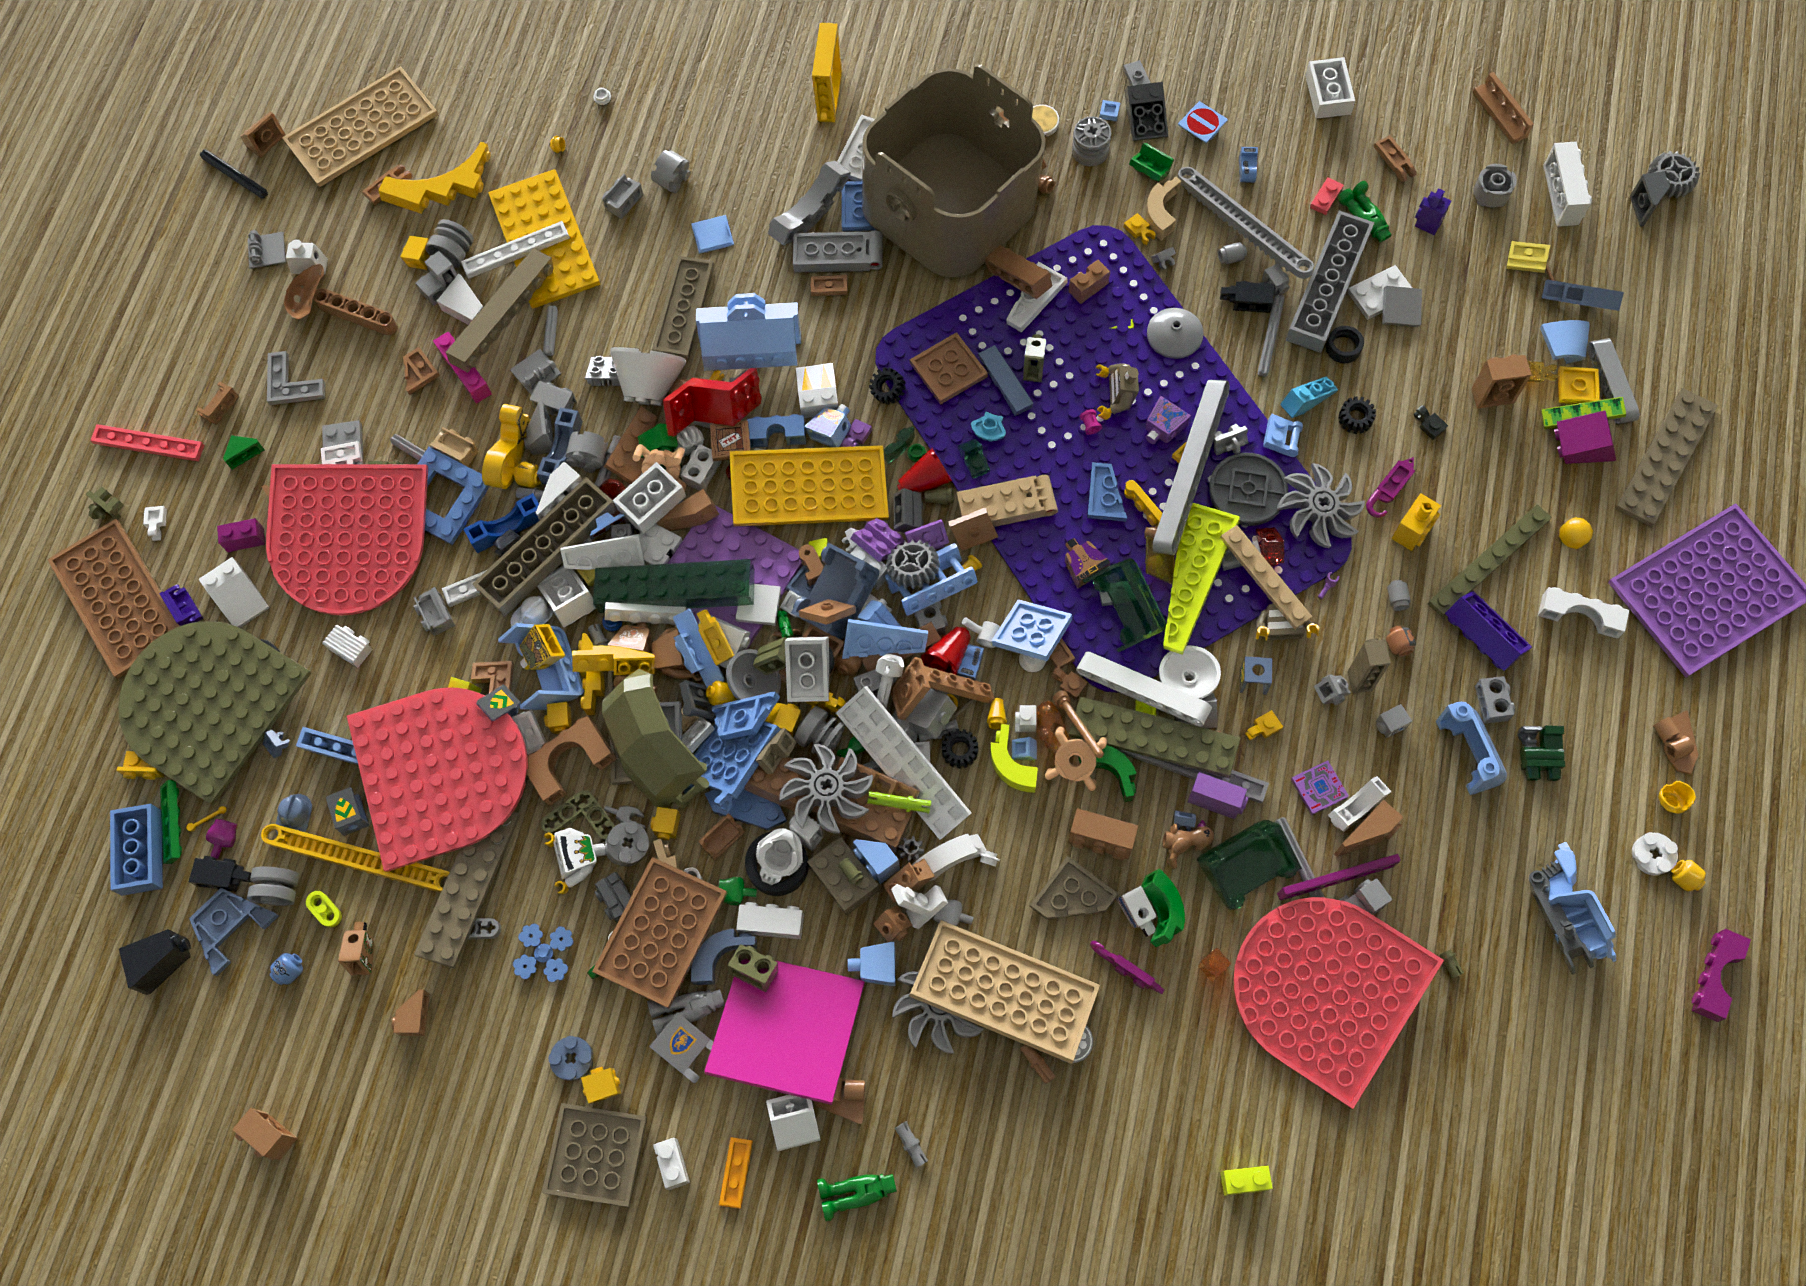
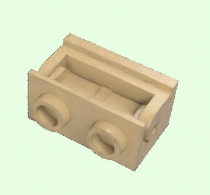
M442 427L444 433L440 432L435 440L431 442V448L468 467L479 452L475 442L469 437H461L453 429L448 430Z

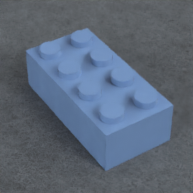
M152 804L110 811L111 891L121 896L163 889L161 810Z

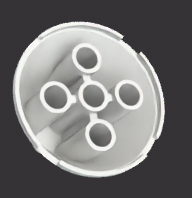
M614 347L610 350L624 395V401H636L642 405L661 406L663 399L686 364L685 358L650 350V354L641 353L639 349Z

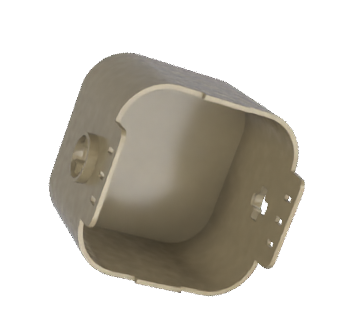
M980 64L974 67L973 75L959 69H940L925 75L913 87L909 86L885 107V111L867 127L863 136L862 211L868 223L927 269L938 275L961 277L979 269L985 263V258L999 245L1003 246L1031 219L1035 211L1045 149V135L1041 126L1032 118V102ZM997 106L1004 110L1003 115L1008 121H1005L999 115V112L996 110Z

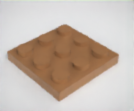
M957 332L910 359L911 366L940 405L988 377L987 371Z

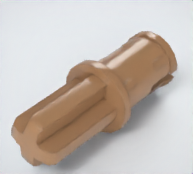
M1027 1045L1020 1048V1051L1030 1062V1068L1035 1069L1045 1084L1055 1078V1075L1044 1061L1045 1057H1041L1035 1048Z

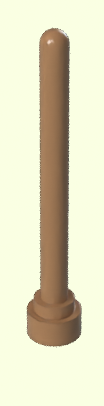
M1058 691L1053 696V702L1058 708L1064 709L1095 756L1102 758L1104 755L1103 751L1070 705V696L1066 691Z

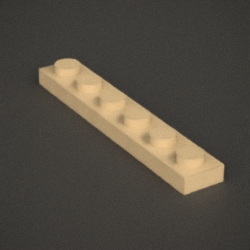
M1238 525L1221 535L1220 539L1295 630L1312 618V615Z

